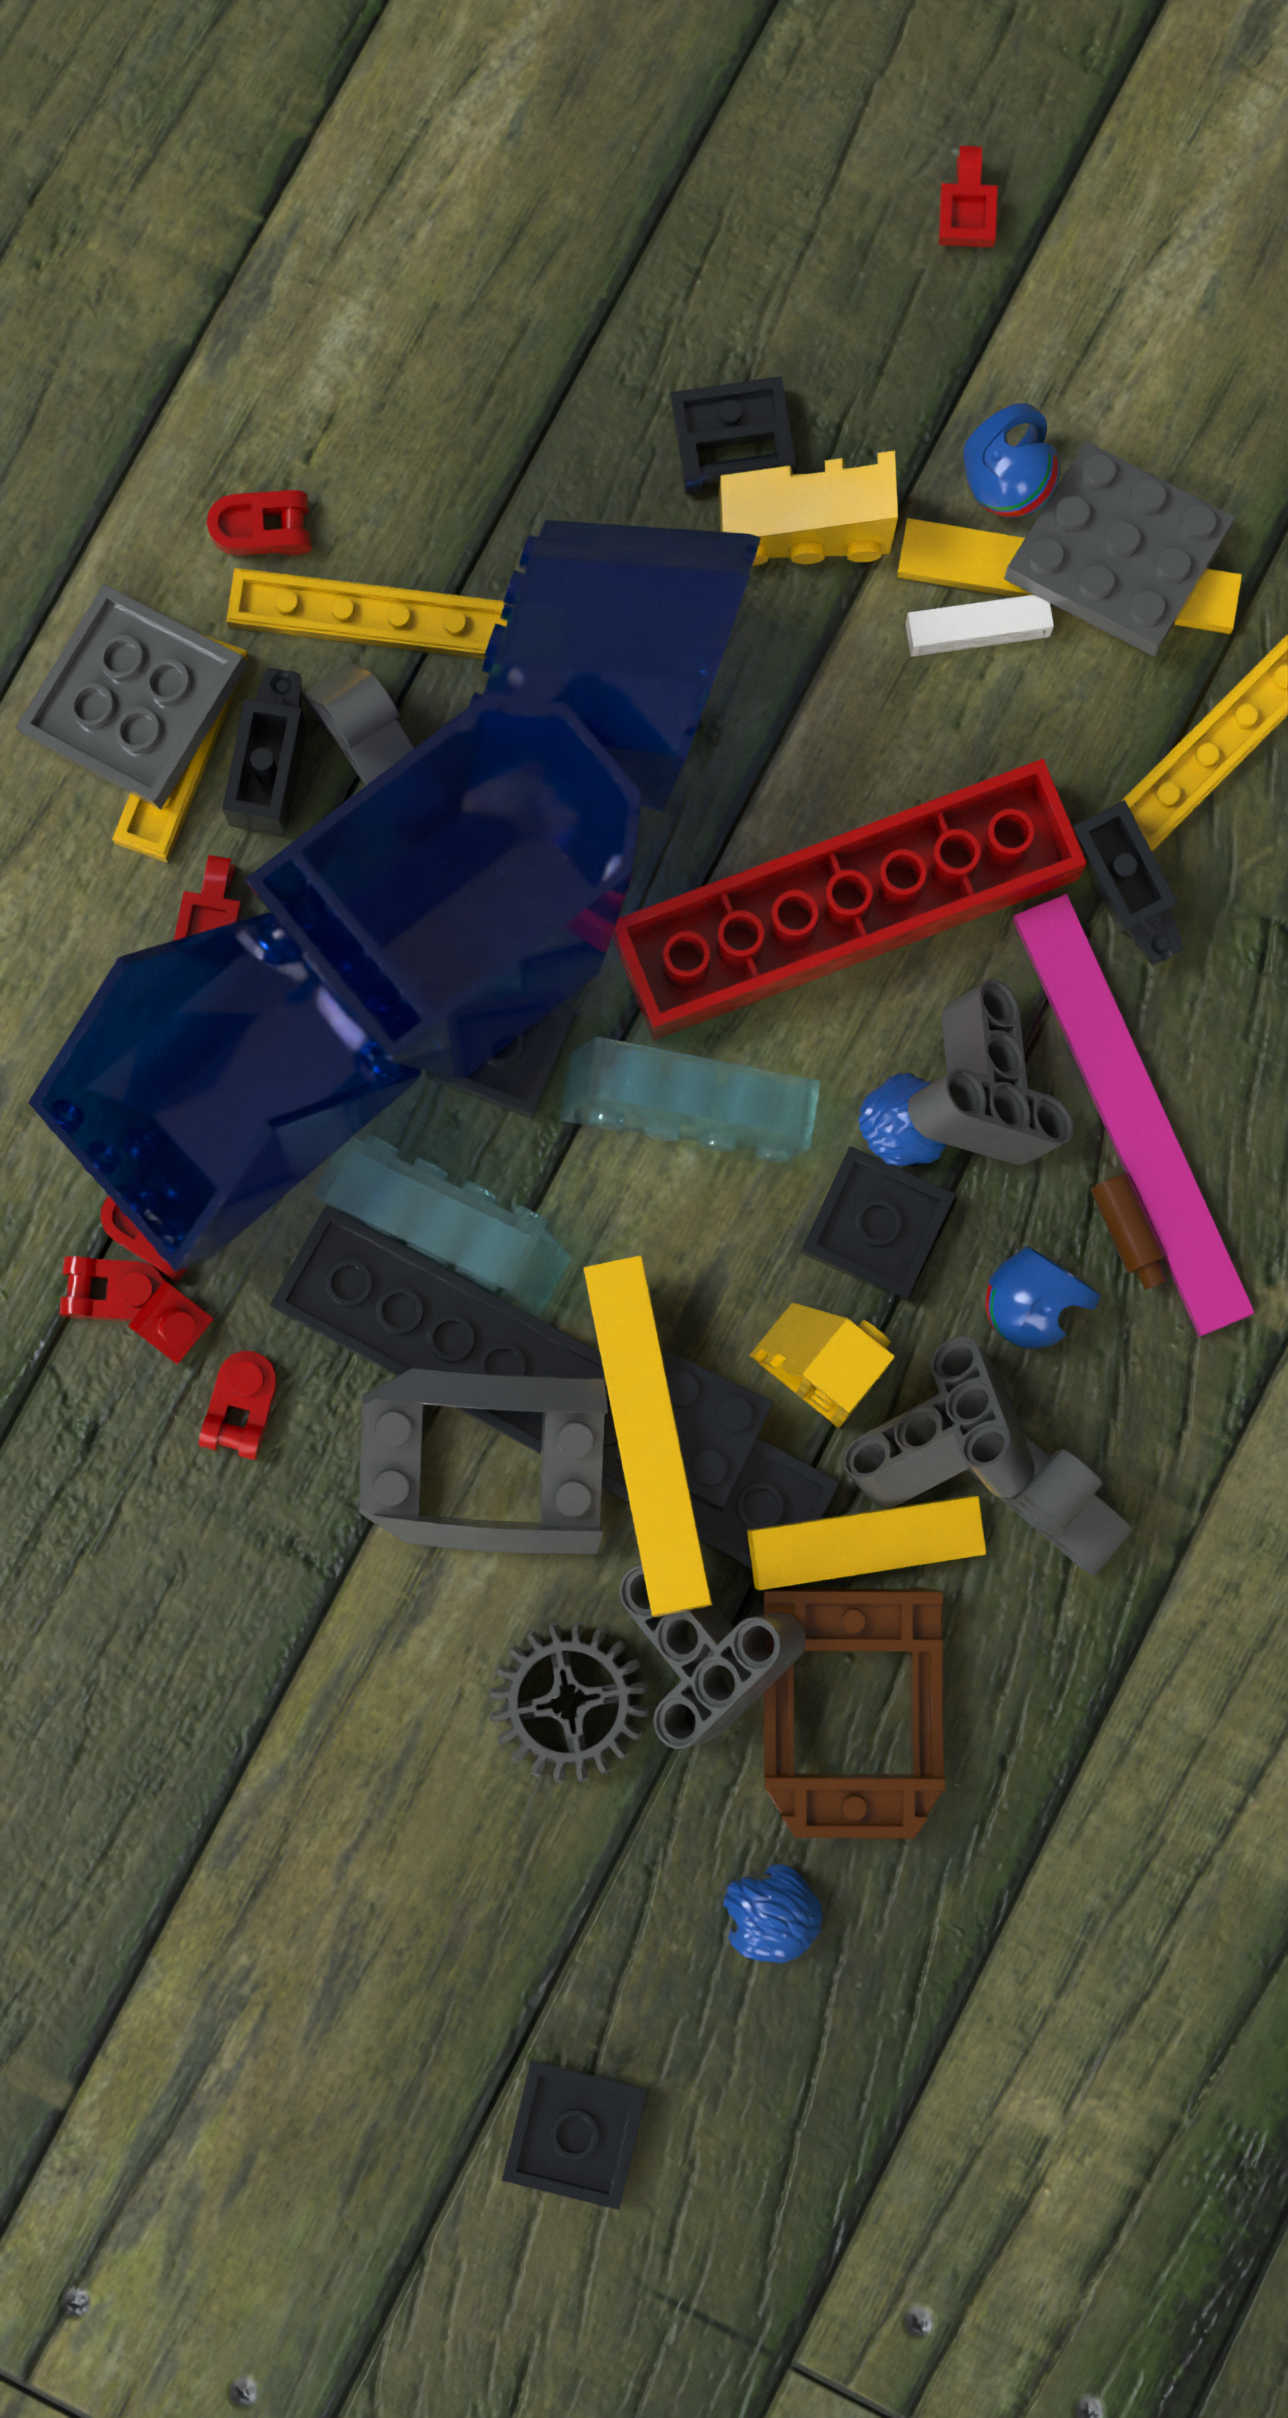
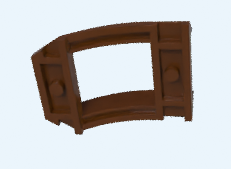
M792 1585L764 1590V1615L785 1612L792 1614L798 1619L805 1631L806 1643L804 1651H909L911 1774H794V1664L764 1692V1788L779 1810L781 1817L794 1838L915 1839L928 1819V1813L942 1791H945L942 1702L943 1591L910 1586V1589L793 1588ZM765 1629L764 1646L772 1654L775 1646L774 1638L771 1632Z

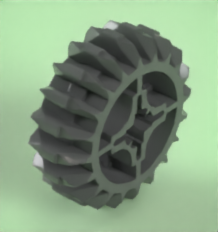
M574 1622L572 1640H562L559 1624L551 1623L549 1625V1632L553 1642L543 1645L540 1636L535 1630L527 1633V1638L535 1650L526 1656L516 1645H512L508 1649L510 1655L520 1662L516 1670L513 1671L505 1665H497L495 1673L500 1677L509 1679L510 1683L508 1690L499 1687L490 1688L489 1697L506 1699L507 1709L490 1712V1721L501 1722L509 1719L512 1728L499 1734L497 1740L499 1744L504 1745L516 1737L519 1739L522 1746L514 1751L511 1759L516 1764L523 1761L529 1752L536 1755L537 1759L531 1769L532 1775L539 1777L548 1761L556 1764L553 1774L555 1782H564L566 1765H576L578 1781L585 1782L588 1780L586 1762L595 1759L599 1771L602 1774H607L611 1771V1768L603 1754L612 1749L617 1757L625 1760L629 1756V1752L617 1742L621 1735L624 1733L635 1740L641 1738L642 1731L627 1725L629 1715L646 1717L648 1715V1707L631 1705L630 1695L646 1693L648 1687L645 1682L628 1685L625 1676L635 1673L640 1669V1664L637 1660H632L620 1668L615 1659L623 1654L626 1645L622 1641H618L608 1653L602 1650L600 1646L606 1637L604 1629L598 1628L593 1635L591 1643L581 1641L584 1633L583 1623ZM568 1652L580 1653L598 1661L611 1674L615 1684L602 1687H585L580 1685L573 1676ZM551 1656L554 1672V1684L551 1691L541 1698L519 1703L521 1688L529 1672L539 1662ZM562 1671H566L568 1685L576 1686L575 1694L582 1690L585 1697L596 1694L600 1695L599 1699L586 1701V1705L577 1707V1718H574L577 1729L576 1734H572L570 1720L561 1718L563 1711L556 1715L552 1708L537 1709L538 1706L550 1704L552 1700L561 1697L560 1687H563ZM619 1702L617 1718L610 1732L598 1744L587 1749L583 1731V1720L586 1714L597 1706ZM540 1717L557 1719L564 1728L569 1753L556 1752L538 1743L527 1731L522 1720Z

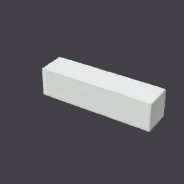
M1036 595L909 612L905 622L911 657L1050 637L1054 628L1050 603Z

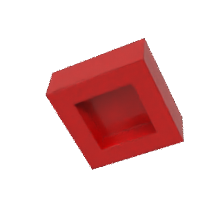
M164 1280L128 1327L178 1365L213 1321V1318Z

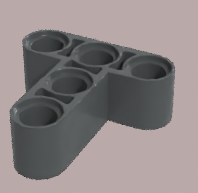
M349 662L302 694L319 724L330 737L337 741L381 812L401 838L449 807V803L397 721L396 718L400 715L384 687L371 672Z
M988 979L947 1004L942 1011L947 1074L910 1097L908 1113L915 1129L930 1140L1024 1166L1070 1141L1074 1125L1072 1117L1064 1104L1050 1095L1028 1089L1020 1012L1017 999L1012 990L1005 983L997 979Z
M966 1336L948 1339L933 1354L931 1370L940 1394L861 1435L850 1444L843 1458V1466L847 1474L873 1504L880 1508H891L900 1505L968 1468L973 1470L992 1494L1006 1498L1022 1492L1030 1484L1035 1473L1034 1461L1003 1377L976 1342Z
M1024 1435L1035 1465L1033 1479L1019 1494L1008 1498H998L1089 1574L1096 1576L1130 1536L1133 1529L1122 1517L1095 1495L1097 1490L1103 1485L1102 1481L1083 1462L1064 1449H1060L1049 1456ZM968 1468L967 1470L983 1484L973 1470Z
M642 1565L635 1566L627 1571L621 1580L619 1593L625 1610L682 1679L655 1709L653 1719L654 1728L659 1739L669 1747L675 1749L687 1748L712 1741L719 1737L799 1659L804 1651L806 1643L805 1631L800 1621L792 1614L775 1612L745 1619L734 1628L712 1601L711 1606L653 1617ZM689 1623H692L697 1630L698 1641L696 1647L688 1637ZM765 1629L770 1631L774 1638L775 1646L772 1654L764 1646L763 1634ZM726 1668L734 1676L735 1687L733 1693L725 1684L724 1673ZM687 1706L695 1715V1730L691 1729L686 1721Z

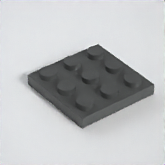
M1085 441L1058 484L1057 489L1008 565L1004 579L1155 657L1230 532L1235 517Z
M103 584L23 714L16 729L24 737L161 810L249 666V663L242 655Z

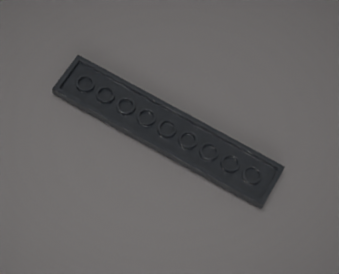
M327 1204L269 1305L271 1309L396 1377L409 1370L410 1367H423L424 1369L485 1374L587 1379L603 1377L605 1380L599 1351ZM605 1380L608 1413H605L602 1489L630 1503L622 1461L616 1459L619 1453V1446ZM453 1407L541 1455L543 1412ZM756 1438L723 1509L691 1495L699 1540L701 1543L752 1570L747 1530L821 1519L840 1482L767 1442Z

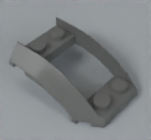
M410 1367L409 1370L387 1383L383 1382L362 1395L358 1512L405 1543L492 1552L597 1554L603 1533L600 1528L604 1416L605 1413H608L604 1378H557L556 1376L485 1374ZM423 1404L474 1409L543 1412L538 1522L476 1520L419 1514Z

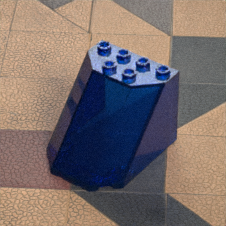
M545 520L539 537L528 535L518 567L525 569V573L514 570L503 601L504 607L500 616L501 620L507 621V625L503 626L495 623L482 668V672L490 674L484 694L474 691L463 723L473 727L469 745L663 812L687 758L699 720L714 683L753 567V561L761 537L748 533Z
M274 911L118 957L28 1101L31 1107L47 1124L48 1128L58 1136L83 1165L84 1169L92 1175L119 1206L122 1213L132 1221L175 1272L215 1256L416 1083L421 1076V1059L414 1054V1043L420 1036L419 1020L394 997L395 994L378 975L362 962L357 956V952L346 940L326 932L323 933L321 938H313L302 933L295 925L294 919Z

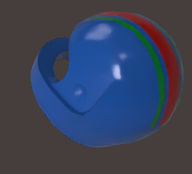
M1019 403L1001 409L984 421L972 433L964 446L963 460L968 486L978 504L991 513L1007 518L1030 515L1045 506L1057 489L1060 478L1058 453L1055 447L1044 443L1047 434V421L1035 406ZM1030 423L1029 429L1022 440L1016 446H1010L1006 440L1008 431L1019 424Z
M1026 1246L1001 1263L990 1276L985 1291L984 1306L988 1321L1002 1339L1020 1348L1040 1349L1052 1346L1067 1336L1058 1326V1317L1064 1308L1075 1305L1087 1309H1096L1102 1295L1066 1269L1036 1250Z

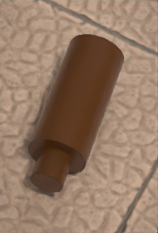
M1129 1173L1115 1176L1092 1187L1090 1191L1127 1274L1137 1272L1145 1290L1166 1282V1278L1158 1263L1165 1259L1166 1255Z

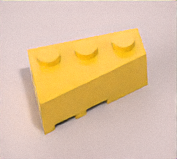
M895 451L877 453L878 464L845 469L843 458L825 460V472L812 474H792L791 466L721 475L719 504L722 559H734V562L738 565L755 566L766 563L768 558L791 557V561L794 563L813 564L823 561L825 556H847V559L853 562H871L881 558L882 554H890L898 520Z
M793 1302L749 1355L750 1358L838 1429L881 1378L895 1356L887 1350L891 1341L869 1322L862 1320L857 1326L848 1318Z

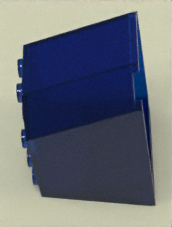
M482 696L254 871L245 880L393 1063L465 1079L600 973L633 875L642 793L567 704L549 702L548 706L505 703L501 702L500 698Z

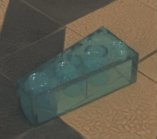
M596 1036L570 1053L559 1121L585 1124L607 1130L644 1133L645 1136L658 1140L678 1141L679 1139L697 1141L700 1142L701 1147L715 1151L733 1152L735 1147L756 1150V1157L772 1162H790L791 1156L798 1155L811 1148L820 1081Z
M345 1133L312 1194L324 1206L328 1205L397 1243L401 1239L408 1242L406 1245L408 1249L443 1268H447L450 1263L456 1265V1272L495 1296L500 1287L505 1289L522 1306V1310L538 1318L542 1316L572 1259L568 1252L545 1229L548 1222L545 1218L520 1205H516L513 1213L495 1205L498 1198L496 1195L472 1182L466 1181L463 1189L445 1181L448 1175L447 1172L424 1159L417 1158L413 1165L396 1158L399 1151L397 1148L378 1137L368 1134L365 1141L362 1142Z

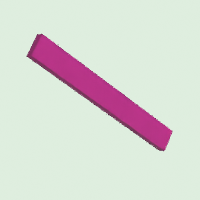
M1064 894L1014 915L1012 919L1121 1165L1125 1173H1129L1166 1255L1164 1261L1198 1337L1200 1338L1252 1316L1255 1313L1068 895Z

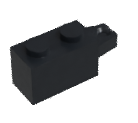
M267 668L256 700L244 699L222 807L230 827L286 836L307 732V725L301 709L303 680L300 673L278 668Z
M1123 800L1073 826V831L1087 862L1086 869L1119 933L1126 930L1151 965L1164 961L1183 950L1184 946L1170 908L1178 902L1126 801Z

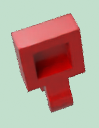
M960 146L956 164V184H941L938 245L994 247L996 240L998 186L981 185L982 146Z
M209 855L205 867L201 894L188 891L183 892L172 944L175 950L228 961L232 960L243 907L240 901L227 899L232 887L236 867L235 864H231L232 859Z

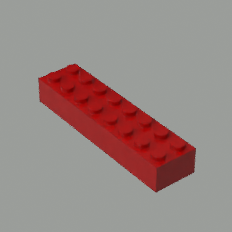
M1043 758L612 920L611 936L652 1041L1075 882L1079 880L1087 862Z

